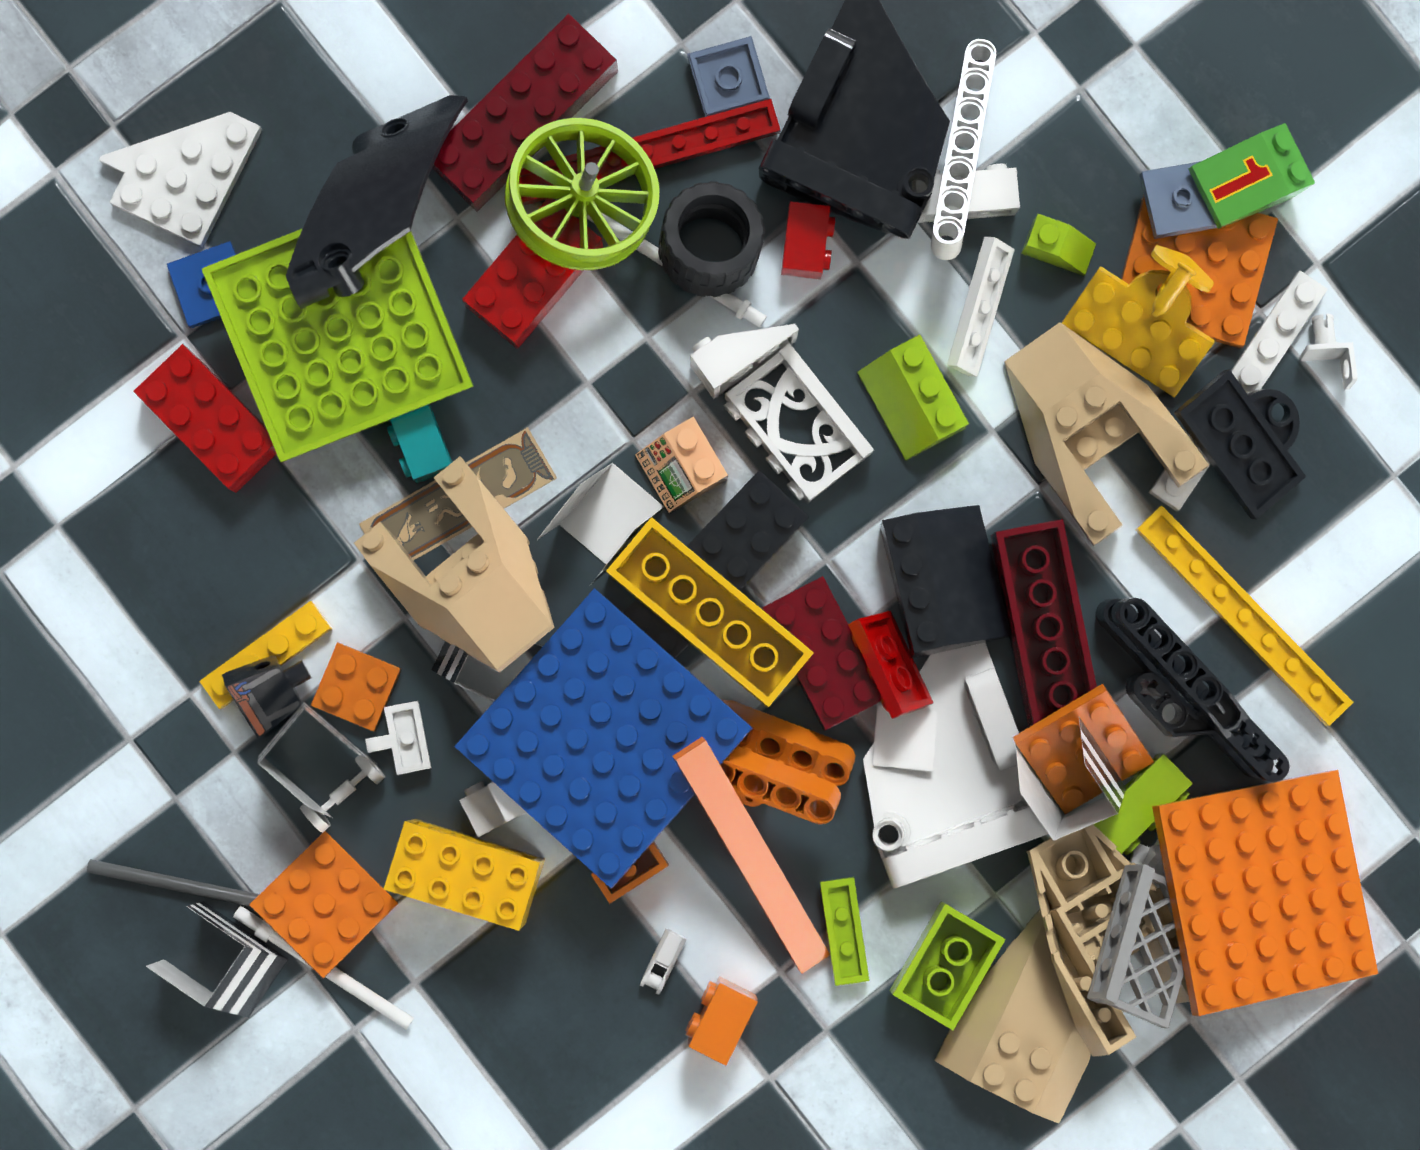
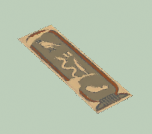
M528 427L466 462L503 508L510 506L557 479ZM436 480L359 523L365 534L377 523L381 522L396 537L413 560L472 527Z

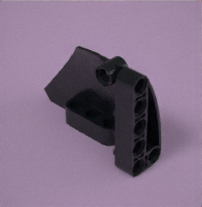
M845 0L832 28L826 31L792 100L787 114L789 117L778 139L775 140L773 138L758 168L759 178L766 184L810 204L830 206L831 213L900 238L910 239L928 200L931 198L934 177L950 120L912 60L879 0ZM913 180H921L927 185V189L917 193L910 189L909 184Z

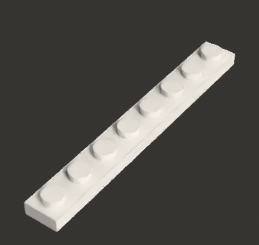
M1302 271L1296 273L1231 370L1247 394L1260 390L1328 290ZM1188 433L1189 438L1192 440L1194 445L1197 447L1199 452L1202 454V456L1205 458V460L1210 466V462ZM1208 467L1179 488L1164 469L1149 493L1177 512L1181 509Z

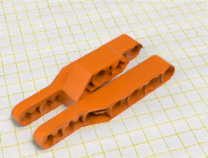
M721 699L753 728L721 764L741 802L751 807L766 804L816 824H827L830 822L841 799V793L837 786L847 782L855 763L856 755L854 750L843 742L739 702Z

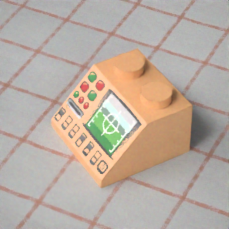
M694 416L665 432L635 454L668 513L675 511L728 480L727 472Z

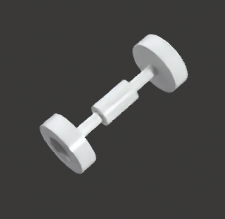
M358 755L355 761L362 771L351 781L347 779L329 795L330 799L321 808L327 811L335 803L339 805L356 790L355 786L366 776L374 783L379 784L385 778V775L374 762ZM305 804L300 806L305 817L320 832L323 833L331 826L324 814L308 808Z

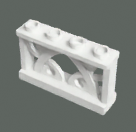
M790 343L725 393L727 403L724 404V407L735 421L741 418L749 428L745 431L747 437L756 447L760 445L764 447L769 454L766 457L767 462L777 474L783 471L790 480L787 487L799 501L804 498L807 503L811 502L874 451ZM783 363L787 368L775 388L761 381L762 378ZM755 388L763 389L772 395L771 401L764 397L754 398V400L761 403V409L757 412L748 409L744 400L746 393ZM796 389H800L804 392L805 398L800 403L794 402L785 397L786 391L794 398L793 392ZM781 404L794 410H807L817 406L821 412L815 418L812 427L814 445L794 443L780 438L779 413ZM767 418V434L756 421H762ZM822 425H829L833 429V434L831 436L824 435L827 443L822 444L819 428ZM850 448L855 455L832 472L828 455H833ZM782 453L796 456L792 466ZM814 457H821L824 463L823 477L815 482L803 479L800 474V467L808 464L811 466L813 473L816 468Z

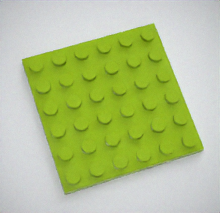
M302 229L202 268L280 463L474 387L412 231L380 251L358 269L364 280V285L358 292L347 297H339L331 287L328 289L330 297L302 309L297 304L286 279L289 263Z

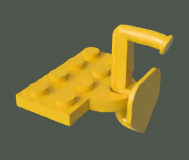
M1156 245L1151 256L1169 271L1150 270L1138 275L1128 284L1100 266L1062 321V324L1175 398L1215 341L1186 322L1191 312V295L1186 284L1188 282L1201 291L1209 292L1214 282L1189 256ZM1161 284V287L1157 292V286Z

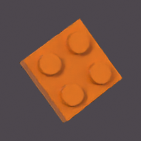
M337 642L311 706L376 732L384 713V707L387 706L402 668Z

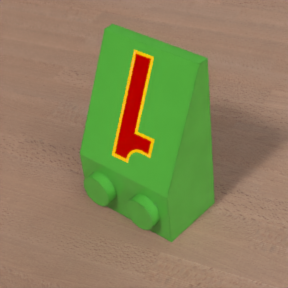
M1286 123L1261 132L1188 168L1218 229L1288 201L1315 184Z

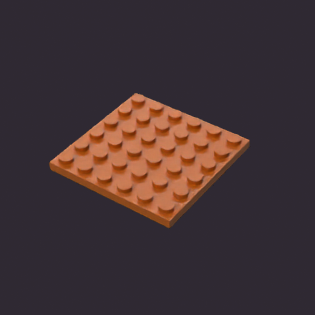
M1330 770L1152 806L1193 1016L1211 1014L1378 974L1338 770Z

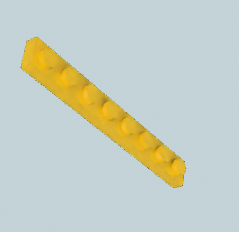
M1162 505L1135 529L1325 726H1330L1354 703Z

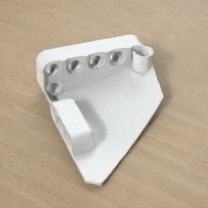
M986 643L931 654L920 670L921 677L934 702L923 709L938 711L933 772L873 766L874 743L863 758L874 823L873 841L878 847L892 888L913 883L1048 834L1020 794L1016 744L1013 739L1015 735L1019 734ZM884 825L894 826L899 834L897 841L893 843L883 841L879 833L880 828Z

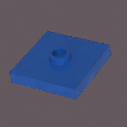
M231 241L167 263L189 328L221 318L202 268L236 255Z

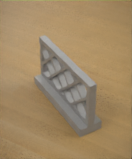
M1146 864L1125 865L1087 999L1098 1004H1107L1158 1027L1169 1028L1184 971L1179 947L1172 950L1166 936V932L1175 928L1174 921L1163 927L1156 912L1157 909L1167 904L1173 917L1166 877L1155 873V869ZM1152 882L1159 884L1164 899L1153 904L1149 895ZM1148 914L1155 932L1144 937L1139 926L1142 917ZM1158 937L1164 955L1153 960L1146 943ZM1139 948L1146 965L1134 971L1130 957L1132 951ZM1168 961L1172 973L1170 980L1163 983L1156 966ZM1149 971L1155 988L1144 994L1137 977ZM1127 982H1130L1136 999L1129 1003L1119 1000L1122 986ZM1157 994L1163 1004L1159 1017L1152 1014L1147 1002L1148 999Z

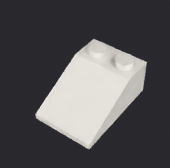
M795 324L718 335L713 340L706 337L692 348L694 352L690 355V367L712 398L715 399L770 360L786 345L795 343L799 329Z

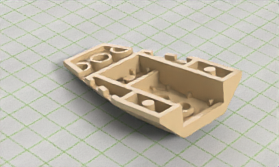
M1039 909L1026 924L1025 929L1011 942L1004 954L987 971L955 1029L949 1030L935 1061L966 1080L1033 1114L1060 1123L1089 1063L1091 1053L1074 1025L1052 962L1043 918Z

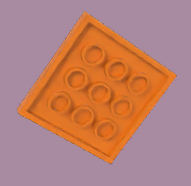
M1143 195L1121 280L1130 284L1138 275L1147 271H1169L1151 256L1156 245L1189 256L1213 280L1214 284L1209 292H1204L1187 282L1186 285L1191 295V312L1186 322L1214 339L1215 342L1241 349L1245 345L1278 218L1256 213L1220 229L1214 228L1154 239ZM1161 284L1157 286V292L1159 291Z

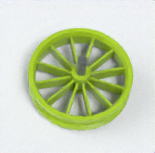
M567 118L553 121L531 133L520 145L514 156L505 186L507 215L519 238L528 248L543 259L558 266L575 270L602 269L615 265L629 257L645 239L659 204L657 174L643 148L622 130L602 121L587 118ZM576 140L577 175L556 142ZM584 141L606 148L598 164L589 162L585 166ZM546 147L563 175L531 156L538 150ZM611 151L629 165L600 180L596 178ZM524 167L555 186L519 184L520 172ZM635 174L642 191L605 188ZM521 197L554 198L559 200L527 214ZM610 202L644 204L642 220ZM563 208L568 212L552 238L534 224V222ZM601 212L633 230V233L624 240L619 241ZM572 215L579 217L580 248L571 247L557 241ZM588 215L609 245L608 247L588 249Z

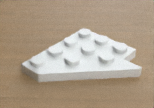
M228 112L102 155L99 159L102 164L123 173L110 203L127 213L203 248L263 129L247 119Z

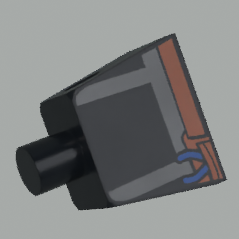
M275 655L222 674L225 687L258 739L301 706L302 702L295 687L312 678L302 660L284 670Z

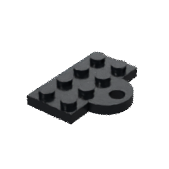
M1223 370L1174 412L1250 519H1258L1306 477L1288 452L1299 432V413L1294 402L1280 391L1260 389L1247 394L1231 370ZM1277 403L1284 409V416L1279 422H1276L1271 414L1272 408Z

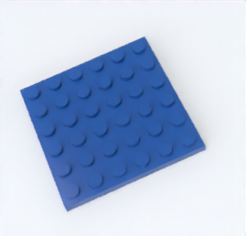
M594 588L454 747L606 885L613 888L695 795L672 756L700 737H703L721 765L753 728Z

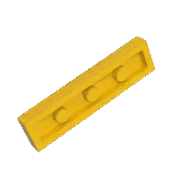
M310 601L199 682L219 709H223L234 700L225 687L222 674L274 655L282 666L332 630V627L314 602Z

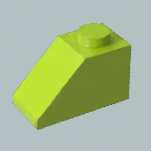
M1037 214L1031 224L1021 254L1085 276L1096 243L1069 224Z

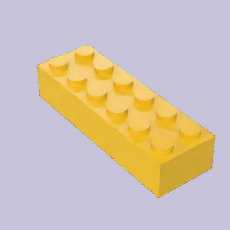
M652 517L606 570L611 578L767 708L814 653Z

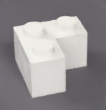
M483 781L467 788L464 790L467 796L459 800L478 837L527 813L494 782L487 784L488 786L485 787Z

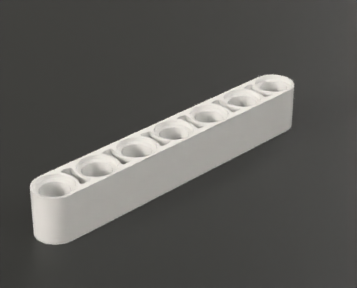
M985 39L972 41L968 44L965 52L931 239L933 254L942 260L955 258L959 255L962 248L996 58L994 45ZM975 88V89H978L979 91H978V92H974V91H971V90H969V89ZM965 117H970V118H973L974 120H973V121H968V120H965L964 118H965ZM958 147H967L970 150H960ZM960 176L963 177L964 180H955L952 177ZM947 206H956L959 210L952 211ZM950 236L955 240L946 241L943 240L941 237Z

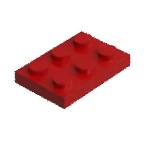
M891 610L859 618L848 624L852 632V641L861 651L866 662L867 673L875 682L881 694V703L892 719L923 709L934 703L914 659H911L910 651Z

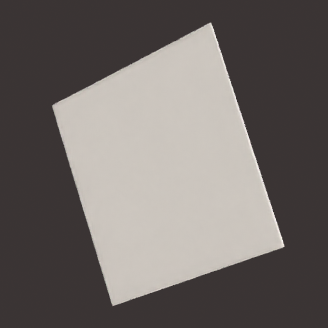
M877 704L873 766L933 772L938 711L920 709L892 719L883 705Z

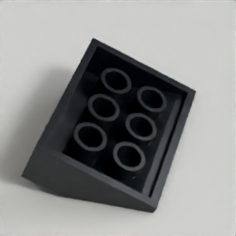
M979 505L917 512L882 520L880 531L911 659L1012 636Z

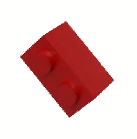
M790 201L781 275L821 280L823 270L830 269L832 250H825L827 237H833L836 219V217H829L830 206Z

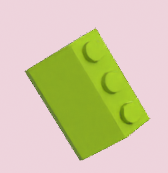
M920 334L889 350L857 372L905 461L961 432L969 425Z

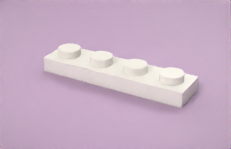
M984 237L947 362L948 366L967 376H978L1015 250L995 237Z

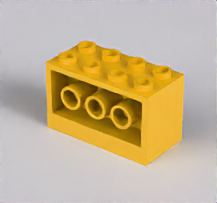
M411 819L404 821L384 890L519 931L526 923L545 858L421 820Z

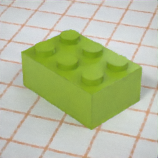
M940 901L889 991L892 995L954 1030L1006 939Z

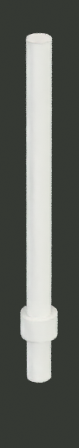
M242 906L237 909L233 918L255 931L254 935L265 943L269 940L309 966L264 920ZM335 967L326 976L327 979L407 1030L414 1018L338 968Z

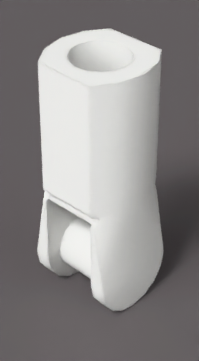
M665 929L639 986L647 985L656 989V994L659 995L687 940L685 937ZM655 963L666 968L663 977L651 972Z

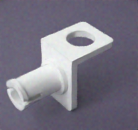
M1323 314L1316 315L1311 318L1315 345H1307L1300 355V361L1340 359L1344 390H1350L1358 379L1353 342H1336L1334 316L1332 314H1326L1325 320Z

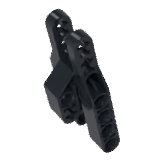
M1139 598L1106 599L1098 605L1096 619L1099 624L1145 671L1134 673L1127 680L1126 692L1129 698L1165 736L1181 737L1207 734L1245 775L1270 782L1281 781L1287 776L1290 765L1283 752L1247 715L1232 693L1144 600ZM1112 605H1114L1111 612L1114 623L1108 618V610ZM1155 629L1161 634V637L1154 631ZM1178 655H1180V656L1183 657V659L1185 660V663L1183 662V660H1182ZM1142 681L1150 682L1147 686L1148 691L1153 696H1159L1160 698L1155 700L1149 694H1141L1143 686L1140 683ZM1202 681H1205L1209 688ZM1167 704L1173 705L1175 709V716L1170 722H1166L1162 717L1163 708ZM1237 731H1238V732L1240 733V734H1233V735H1232L1231 732H1237ZM1253 756H1255V757H1260V756H1262V759H1257V760H1256ZM1277 759L1278 762L1276 763L1275 767L1278 769V771L1276 773L1271 772L1273 770L1274 765L1273 760Z

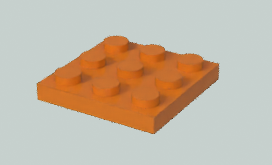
M1104 684L1099 685L1013 737L1015 744L1064 814L1103 793L1085 766L1079 717L1122 781L1154 763L1151 755Z
M324 831L249 905L324 979L398 905V902Z

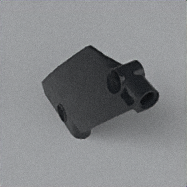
M449 95L399 118L392 119L355 138L352 144L354 155L338 162L332 170L307 217L289 263L286 279L301 309L330 297L328 289L331 287L339 297H347L358 292L364 285V280L358 269L380 251L411 231L414 216L433 164L452 126L468 102L467 97Z

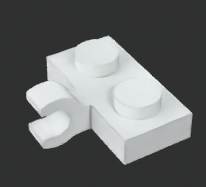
M419 701L384 707L389 735L365 739L368 753L392 748L397 775L432 768Z

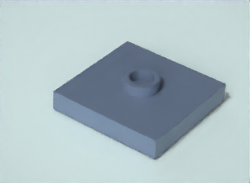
M752 36L687 54L704 117L770 99Z
M1199 162L1147 170L1140 173L1139 177L1154 239L1217 228L1188 168Z

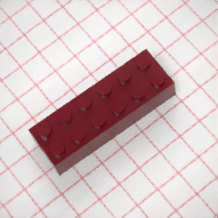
M568 13L450 130L432 169L478 212L506 184L514 156L523 141L535 130L548 123L572 118L618 72L617 59Z
M1063 519L997 531L990 535L1003 602L1012 634L1011 642L1028 728L1097 687Z

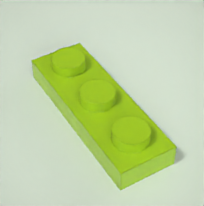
M854 877L819 882L835 986L870 981Z

